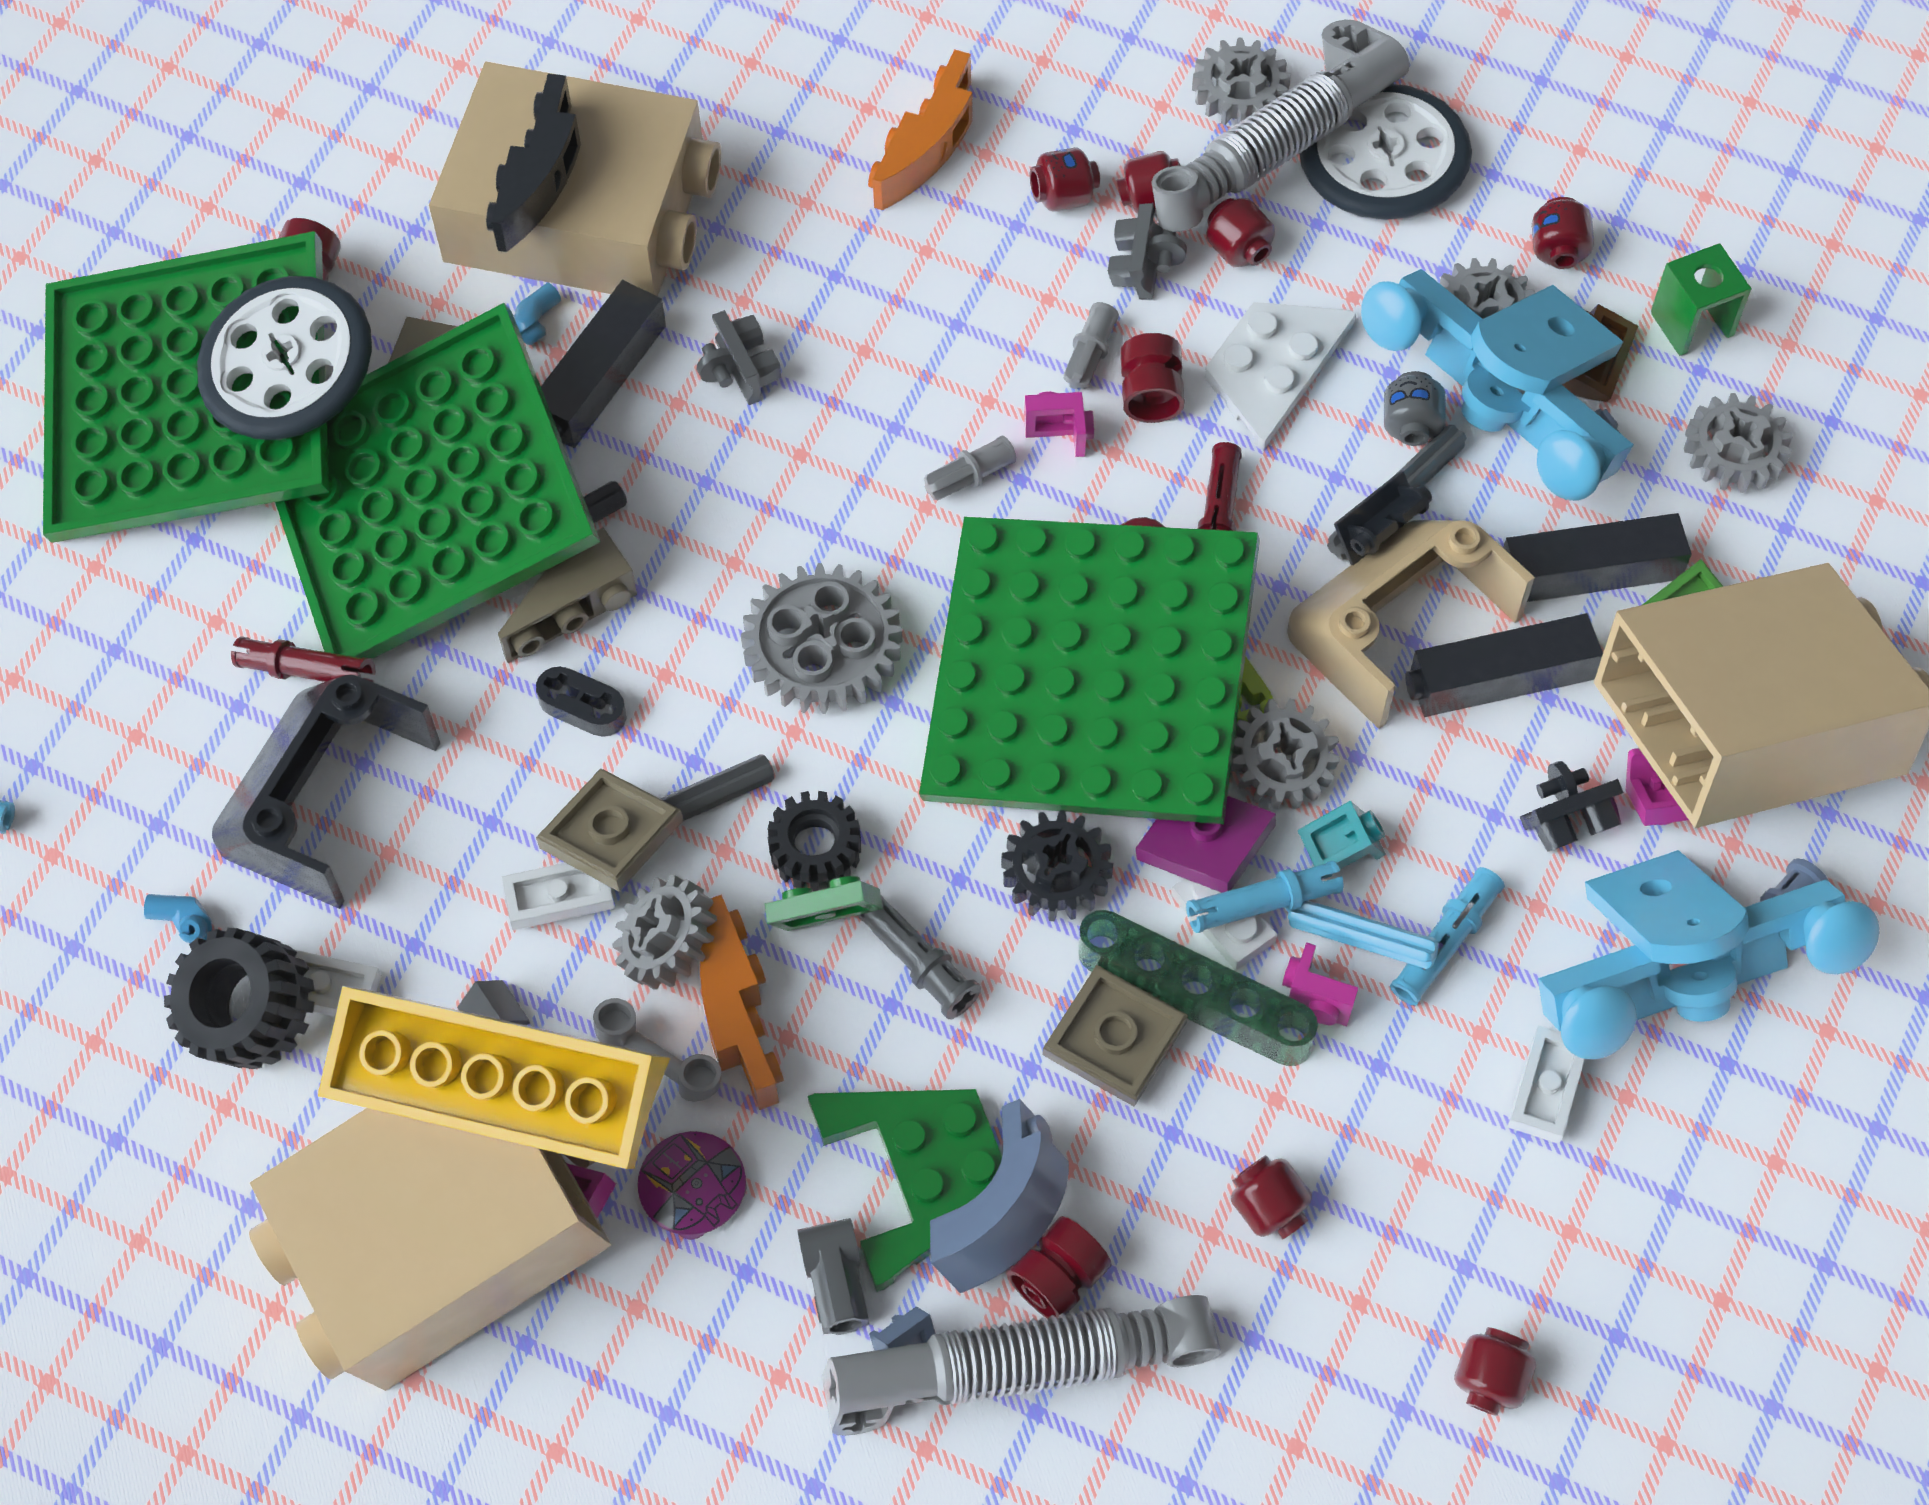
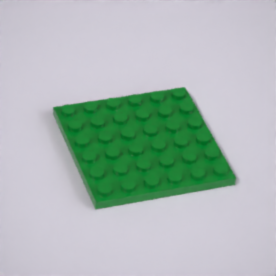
M315 231L46 283L43 536L51 543L329 492L327 423L303 435L281 440L254 439L234 433L216 421L204 405L198 388L197 361L202 341L212 322L230 302L246 290L266 281L287 276H311L323 280L322 241ZM290 306L282 310L278 316V323L286 324L294 320L298 315L299 307ZM324 325L318 329L315 340L325 341ZM248 331L242 334L237 340L236 348L244 349L251 346L256 341L257 332ZM275 340L274 343L281 353V363H284L289 371L294 374L295 372L288 362V351L285 352L277 340ZM325 366L318 368L313 373L311 383L321 384L326 381ZM245 373L238 376L232 384V391L240 392L248 388L253 381V374ZM281 391L274 395L269 404L270 409L277 410L287 405L291 398V392Z
M505 303L484 312L368 373L357 394L347 406L327 422L329 492L275 502L324 652L358 658L374 659L601 542L513 313Z
M964 516L919 789L921 799L929 802L1046 811L1065 810V812L1224 824L1260 545L1258 532Z

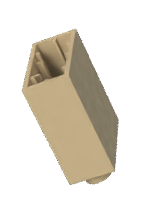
M485 61L429 202V209L443 262L611 294L621 280H625L658 296L667 269L674 268L685 271L691 262L697 233L696 217L693 214L687 213L692 196L698 195L710 198L715 191L719 178L721 146L719 142L703 139L698 100L566 76L572 105L570 113L576 114L581 141L574 168L556 202L541 222L508 252H501L497 250L493 231H488L486 226L488 205L490 202H496L498 196L496 190L497 169L500 164H506L510 146L524 147L527 129H534L536 122L533 113L534 99L537 92H543L548 72Z
M1829 562L1618 610L1594 680L1597 689L1694 828L1907 775L1929 729L1928 673L1919 667L1910 666L1883 632L1881 618L1874 605L1865 598H1857Z
M365 1108L249 1182L267 1217L266 1220L249 1230V1237L257 1256L270 1275L282 1286H286L295 1279H298L314 1312L296 1323L298 1337L307 1355L317 1369L330 1380L347 1372L384 1391L612 1246L560 1153Z

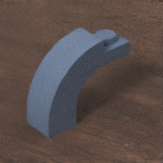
M1020 1098L1001 1106L1003 1156L992 1181L976 1198L966 1205L930 1220L931 1264L960 1294L992 1280L1018 1262L1045 1233L1054 1219L1065 1194L1069 1174V1161L1052 1143V1133L1046 1120L1041 1115L1035 1116Z

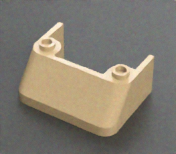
M1414 520L1406 523L1379 545L1377 552L1367 554L1355 565H1350L1297 605L1290 614L1287 634L1293 646L1378 729L1387 723L1396 685L1363 653L1372 647L1378 638L1380 624L1375 613L1441 562L1445 561L1456 567L1514 623L1523 617L1535 577L1486 531L1473 522L1461 520Z

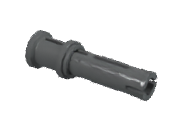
M882 895V910L857 915L911 971V982L917 989H926L942 1006L941 1013L947 1019L952 1020L960 1016L977 1000L981 993L980 984L973 979L967 980L951 963V955L946 950L933 948Z

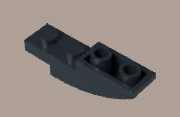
M547 74L543 92H537L534 99L533 113L536 120L534 129H527L524 147L510 146L506 164L498 166L496 174L498 196L496 202L489 203L486 215L487 230L493 231L498 251L508 252L541 222L556 202L574 168L581 141L576 114L570 113L572 105L566 75Z

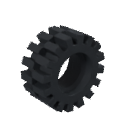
M809 791L800 792V803H796L792 796L784 800L786 810L784 811L777 807L773 812L774 822L769 821L767 828L769 853L774 870L779 869L780 878L785 882L793 878L794 888H803L805 882L810 883V888L813 889V892L820 890V882L826 881L828 888H830L829 882L836 879L838 876H851V867L857 868L860 862L859 853H861L860 825L858 819L855 820V811L850 805L844 809L843 799L835 795L832 802H829L827 792L818 791L817 800H810ZM821 827L829 830L834 836L835 841L831 849L823 854L806 855L796 848L795 839L805 829Z

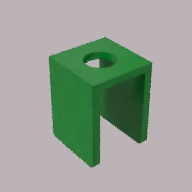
M1721 243L1666 263L1651 308V314L1677 354L1683 356L1688 353L1699 319L1704 310L1709 312L1726 338L1734 336L1752 288ZM1700 269H1705L1699 284L1694 274Z

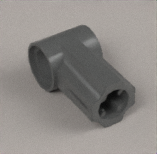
M851 1218L798 1229L797 1234L806 1277L812 1280L815 1294L814 1300L823 1334L842 1335L855 1332L859 1328L868 1325L869 1317L858 1272L861 1262Z

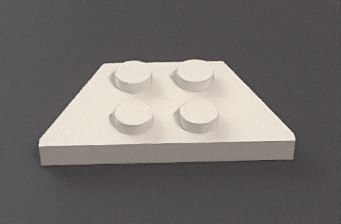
M1253 301L1205 366L1204 378L1216 394L1221 395L1226 400V407L1235 419L1241 418L1253 433V443L1257 448L1264 451L1353 327L1356 318L1355 312L1346 309Z

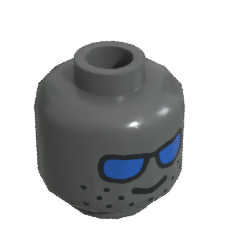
M1410 371L1401 374L1387 386L1384 391V428L1391 437L1408 446H1420L1444 430L1446 425V392L1440 382L1433 379L1431 375L1420 371Z

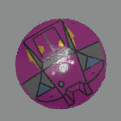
M689 1131L664 1139L648 1153L639 1171L637 1188L641 1205L654 1223L669 1232L679 1234L684 1239L694 1240L702 1237L707 1232L719 1228L736 1213L746 1194L747 1184L743 1163L730 1144L710 1133Z

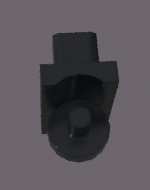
M1557 761L1548 766V781L1537 784L1536 789L1541 799L1555 795L1558 801L1519 816L1524 830L1535 827L1538 837L1547 852L1578 841L1568 814L1581 810L1591 836L1621 825L1614 797L1624 792L1619 780L1615 779L1578 793L1577 786L1589 782L1586 769L1580 768L1571 772L1567 764L1563 761Z

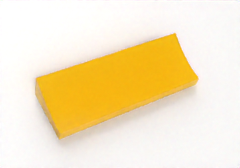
M342 986L317 1096L615 1167L635 1169L648 1117L670 1058L366 989Z

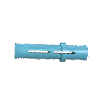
M1328 861L1325 864L1295 873L1291 869L1277 872L1276 878L1197 900H1188L1186 903L1187 917L1205 912L1209 913L1198 916L1197 920L1189 922L1195 933H1201L1210 928L1280 908H1285L1287 911L1301 908L1302 902L1342 893L1344 888L1343 877L1322 881L1332 877V874L1340 872L1339 866L1334 861Z
M1479 867L1458 897L1446 902L1442 908V918L1428 935V937L1435 938L1438 944L1442 943L1443 947L1431 968L1424 970L1422 967L1409 963L1406 964L1399 976L1390 984L1391 991L1399 999L1407 1004L1416 1006L1420 1002L1422 995L1448 964L1469 934L1477 933L1483 923L1481 917L1490 907L1496 896L1505 888L1504 881L1496 873L1485 867ZM1472 903V909L1460 925L1454 929L1452 925L1467 905Z

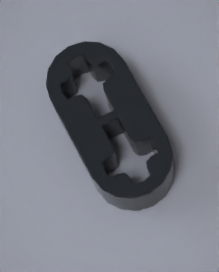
M562 666L551 667L538 677L535 684L538 702L542 710L548 715L600 737L611 736L619 732L625 725L627 715L624 699L615 688ZM563 685L567 686L570 696L560 693L555 699L551 697L550 689L559 691ZM607 704L611 705L612 714L603 713L600 718L595 717L593 707L602 710Z

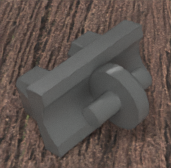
M1153 203L1140 204L1137 218L1116 220L1114 241L1118 251L1132 250L1131 255L1109 257L1107 269L1113 287H1135L1140 300L1153 299L1157 272H1170L1172 266H1177L1184 262L1187 254V245L1182 239L1176 237V232L1165 230L1153 220L1155 212Z
M725 310L712 314V320L719 331L715 336V343L719 349H716L713 343H708L702 347L704 356L699 360L696 368L701 379L709 383L718 382L720 387L725 388L732 384L733 379L730 376L732 374L748 405L762 401L760 388L782 377L780 363L773 349L770 348L752 356H749L747 352L749 349L764 344L763 333L757 319L753 314L731 321Z

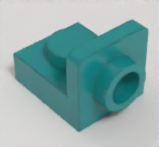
M1351 800L1297 830L1314 867L1325 864L1328 861H1334L1342 869L1368 854L1376 860L1386 855L1379 841L1386 837L1379 820L1371 810L1364 812Z

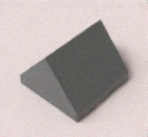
M503 980L475 981L457 1007L459 1011L522 1025L530 1024V1020Z

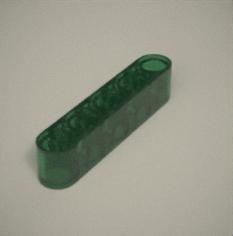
M1096 910L1082 920L1079 928L1078 956L1082 965L1090 972L1098 965L1187 1014L1188 1020L1278 1064L1297 1066L1305 1062L1311 1055L1318 1022L1314 1012L1305 1004L1115 912ZM1103 936L1111 939L1114 944L1109 947L1100 948L1093 945L1090 940ZM1143 959H1151L1158 962L1161 967L1148 971L1139 967L1137 962ZM1189 982H1199L1205 985L1208 991L1202 994H1195L1185 989L1184 985ZM1236 1005H1246L1251 1007L1256 1014L1251 1017H1241L1235 1014L1231 1008ZM1284 1028L1297 1029L1304 1038L1291 1041L1284 1038L1279 1031Z

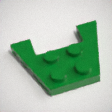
M976 1089L814 1093L807 1096L823 1146L872 1129L878 1130L912 1221L910 1224L860 1241V1248L876 1292L885 1290L895 1282L894 1279L913 1264L918 1265L931 1255L930 1220L956 1210L972 1201L989 1185L998 1171L1002 1155Z

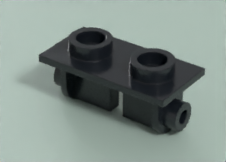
M1399 471L1336 521L1333 525L1350 565H1355L1367 554L1377 552L1379 545L1417 514H1424L1428 511L1429 503L1432 501L1431 492L1422 485L1417 488L1410 486L1404 471Z

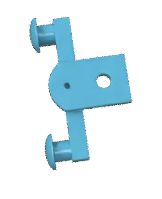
M1422 268L1402 277L1399 284L1382 281L1373 285L1366 292L1361 305V317L1364 328L1370 338L1380 347L1391 351H1401L1411 347L1416 342L1419 334L1428 341L1432 340L1425 355L1463 386L1462 397L1464 402L1461 406V411L1465 419L1476 428L1488 432L1500 431L1508 424L1538 450L1537 469L1541 480L1553 494L1565 500L1579 501L1592 495L1599 483L1618 473L1634 444L1562 384L1615 357L1623 341L1556 286L1551 285L1484 319L1473 312ZM1518 389L1525 391V393L1522 394Z
M1676 850L1585 881L1587 900L1634 945L1538 978L1542 1010L1545 1017L1561 1031L1562 1041L1572 1054L1589 1060L1605 1058L1614 1054L1626 1044L1635 1029L1636 1020L1674 1007L1677 1008V1012L1681 1017L1695 1022L1712 1021L1724 1016L1730 1010V999L1736 993L1738 985L1788 968L1786 947L1792 951L1806 946V953L1810 963L1823 973L1838 975L1853 971L1865 963L1874 952L1879 940V922L1870 907L1860 902H1846L1845 895L1826 879L1743 907L1683 853ZM1669 964H1686L1671 970Z

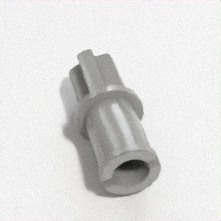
M1104 302L1093 303L1082 331L1077 333L1072 340L1074 350L1063 374V379L1069 383V387L1072 389H1086L1091 383L1099 361L1104 359L1109 352L1107 342L1113 326L1119 317L1118 311L1110 304Z
M1002 435L971 452L963 450L958 453L957 459L925 475L923 478L925 490L933 500H941L970 484L977 487L982 484L984 477L1016 462L1017 457L1014 447L1008 438Z

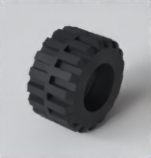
M228 927L226 931L215 929L207 932V940L196 938L189 944L191 952L188 955L180 953L175 963L179 968L176 974L169 973L166 982L167 985L172 986L171 993L164 996V1007L171 1009L172 1013L166 1018L169 1029L178 1031L174 1037L178 1044L189 1048L188 1053L198 1058L241 1069L242 1067L259 1069L262 1068L263 1063L273 1065L281 1060L280 1051L291 1053L298 1045L294 1039L298 1033L305 1035L310 1025L304 1022L306 1013H313L315 1002L308 1000V993L315 990L313 979L304 977L305 973L309 970L305 960L296 958L297 951L288 945L282 944L281 941L239 928ZM248 975L250 981L249 1001L241 1016L232 1023L229 1013L230 998L239 981Z

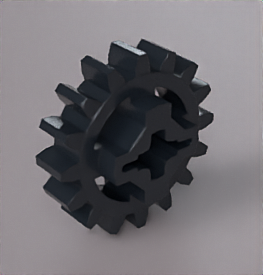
M1060 810L1056 821H1049L1044 812H1039L1038 825L1033 827L1029 822L1022 820L1019 830L1021 837L1012 834L1008 835L1006 845L1008 851L1001 854V868L1006 870L1003 872V886L1007 888L1014 887L1012 890V901L1014 904L1021 903L1026 899L1029 901V915L1034 916L1040 908L1048 910L1049 921L1054 922L1058 911L1065 910L1070 920L1076 919L1077 906L1082 905L1091 912L1095 909L1094 894L1102 897L1107 895L1108 882L1106 880L1112 879L1114 863L1108 861L1111 859L1112 847L1107 843L1100 844L1102 830L1099 827L1093 828L1088 832L1085 830L1086 817L1080 815L1074 823L1067 822L1065 810ZM1080 848L1087 854L1092 867L1088 866V859L1079 855L1078 851ZM1022 864L1027 865V872L1035 875L1036 880L1034 883L1026 876ZM1048 867H1049V868H1052V870L1050 871L1049 875H1048Z

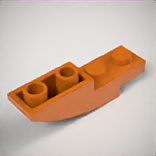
M954 49L947 65H940L937 70L933 86L934 93L931 99L925 98L918 114L905 111L898 127H891L885 141L884 157L881 162H874L868 178V187L873 188L875 209L883 211L921 187L944 165L963 140L973 122V92L968 91L971 85L970 53Z
M721 894L711 898L714 903L708 910L717 916V921L708 926L706 931L714 936L713 942L703 943L701 951L705 955L703 962L700 961L702 1000L712 1047L717 1062L721 1067V1072L741 1065L758 1109L762 1110L779 1103L776 1084L784 1081L774 1052L771 1051L764 1054L758 1040L759 1037L765 1035L755 1007L762 1004L759 985L766 983V978L756 953L747 956L741 941L747 939L748 936L738 909L729 912Z

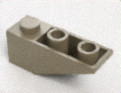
M604 527L596 530L601 541L600 543L545 570L500 629L498 637L507 663L519 657H528L535 654L549 641L563 634H571L580 630L587 621L606 611L620 609L637 595L633 570Z

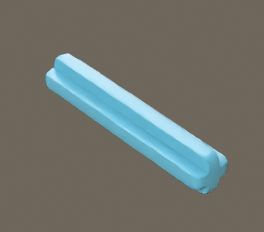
M1310 900L1302 902L1301 908L1289 911L1288 913L1289 925L1292 928L1425 969L1433 966L1438 955V941L1435 938Z

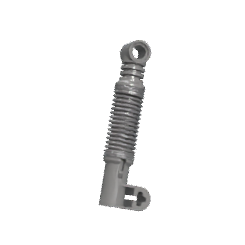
M1343 19L1328 24L1321 34L1325 71L1322 70L1310 75V77H1307V79H1304L1286 93H1283L1257 112H1254L1251 116L1246 117L1245 120L1240 121L1239 124L1234 125L1233 128L1228 129L1227 132H1223L1220 136L1214 138L1213 141L1208 143L1205 153L1186 166L1167 167L1154 175L1152 189L1159 226L1171 232H1181L1196 227L1202 221L1203 210L1216 202L1217 199L1222 198L1226 193H1239L1251 187L1255 182H1258L1261 178H1264L1267 174H1270L1273 170H1276L1279 166H1282L1285 162H1288L1327 134L1344 125L1352 116L1354 109L1408 73L1410 62L1404 47L1392 36L1360 21Z
M1188 1295L1166 1301L1158 1305L1154 1311L1150 1308L1142 1310L1141 1313L1139 1311H1131L1128 1315L1116 1313L1110 1307L1098 1308L1097 1310L1094 1308L1093 1310H1087L1085 1313L1081 1310L1077 1316L1071 1312L1067 1317L1062 1313L1058 1319L1054 1315L1050 1316L1048 1320L1045 1317H1041L1039 1321L1032 1318L1029 1324L1023 1319L1019 1325L1015 1321L1011 1322L1009 1326L1004 1322L1000 1328L993 1324L990 1330L985 1325L980 1331L976 1327L971 1332L965 1328L961 1335L957 1330L945 1333L942 1331L939 1334H933L927 1343L830 1357L827 1360L821 1377L832 1434L849 1436L867 1433L882 1427L887 1423L894 1406L935 1400L942 1406L949 1404L952 1406L955 1403L957 1405L960 1403L964 1404L966 1401L971 1403L975 1398L978 1401L983 1400L984 1397L990 1400L994 1396L1001 1398L1004 1394L1009 1397L1014 1392L1020 1395L1024 1391L1029 1394L1034 1389L1040 1392L1043 1388L1048 1391L1053 1386L1056 1389L1061 1388L1062 1385L1070 1387L1072 1383L1078 1386L1082 1382L1089 1384L1092 1380L1095 1383L1105 1382L1122 1377L1127 1369H1132L1135 1365L1140 1368L1147 1366L1148 1363L1151 1366L1158 1365L1161 1361L1175 1368L1199 1365L1218 1357L1221 1354V1348L1208 1297L1204 1295Z

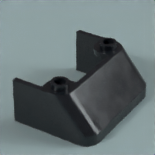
M356 675L341 676L299 692L213 825L212 839L220 855L234 864L340 909L345 900L330 865L288 848L297 832L298 826L291 805L342 724L351 725L365 721L436 751L441 743L428 705Z

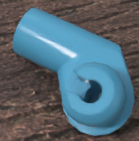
M549 282L522 300L515 309L514 318L523 342L527 345L534 344L546 335V328L538 320L562 301L559 292Z
M148 894L144 902L145 919L172 921L179 932L178 935L186 943H191L196 938L207 940V932L212 931V919L195 897Z

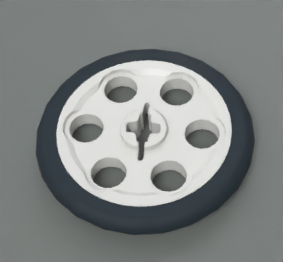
M1392 84L1352 111V116L1349 120L1362 122L1365 125L1363 129L1348 131L1341 125V127L1327 134L1324 138H1321L1299 154L1301 167L1308 181L1326 201L1343 211L1361 217L1389 220L1422 214L1445 202L1462 185L1470 170L1472 147L1469 133L1463 122L1448 104L1427 91L1408 85ZM1391 112H1401L1406 114L1409 119L1405 122L1394 123L1385 116ZM1380 136L1383 148H1386L1388 153H1392L1391 165L1388 161V154L1382 148H1379ZM1431 136L1441 142L1437 147L1427 148L1420 145L1418 140ZM1344 153L1351 156L1353 160L1348 164L1339 165L1330 161L1329 158L1334 154ZM1412 170H1421L1430 177L1425 181L1416 182L1408 179L1406 174ZM1375 178L1384 182L1385 187L1379 190H1369L1362 186L1361 183L1366 179Z
M311 276L282 277L266 281L246 290L223 309L212 322L202 341L197 361L198 388L204 405L216 421L229 430L254 439L281 440L303 435L324 425L347 406L357 394L367 375L372 354L371 327L365 311L352 294L335 283ZM290 306L299 307L298 315L294 320L286 324L278 323V316L282 310ZM327 323L337 324V330L330 339L325 341L315 340L316 333L320 327ZM248 331L257 332L256 341L251 346L244 349L236 348L237 340L242 334ZM275 340H277L285 352L288 351V362L292 366L294 374L289 371L284 363H281V353L274 343ZM327 365L333 366V373L327 381L321 384L311 383L313 373L318 368ZM245 373L253 374V381L248 388L240 392L232 391V384L238 376ZM281 391L291 392V398L287 405L277 410L270 409L269 404L274 395Z

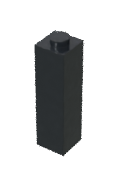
M621 280L541 385L562 443L574 449L664 330L666 321L662 298L625 280Z
M1679 513L1507 537L1503 546L1513 558L1535 577L1527 602L1670 582L1686 571L1692 555Z
M1584 613L1415 650L1411 669L1405 673L1406 688L1412 701L1418 700L1423 716L1429 717L1595 680L1603 651L1589 615Z

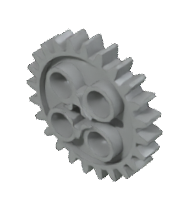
M817 563L815 574L808 575L800 565L797 566V579L790 580L785 574L780 573L778 574L780 585L778 589L764 584L762 586L764 600L754 598L750 600L752 614L743 615L745 632L740 633L742 649H746L743 651L744 663L746 667H752L751 674L754 683L764 681V691L767 697L781 690L782 706L786 707L794 698L800 699L802 713L809 709L812 702H818L821 713L826 714L829 702L833 701L837 702L842 711H847L848 697L853 696L857 701L864 704L866 703V687L881 692V676H894V663L892 661H900L901 645L899 643L903 642L902 627L898 626L900 625L899 610L891 609L892 603L889 593L879 595L877 580H873L864 586L862 585V571L857 570L849 578H846L843 574L842 564H838L831 575L825 574L822 563ZM828 605L839 607L833 611L822 610L823 607ZM786 628H793L797 630L796 632L791 634L779 633V631ZM854 641L866 643L858 648L847 646V644ZM812 664L823 666V668L817 671H807L804 669Z

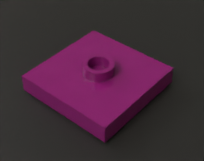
M1227 796L1224 824L1156 819L1135 848L1136 860L1221 893L1230 891L1275 828L1276 813Z

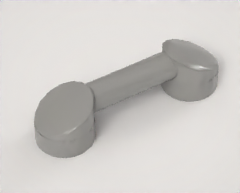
M620 998L606 999L594 1010V1031L600 1042L669 1057L670 1061L664 1075L678 1084V1092L686 1101H703L713 1096L719 1090L721 1085V1067L713 1057L706 1054H694L681 1061L636 1031V1013L633 1006L626 1000Z

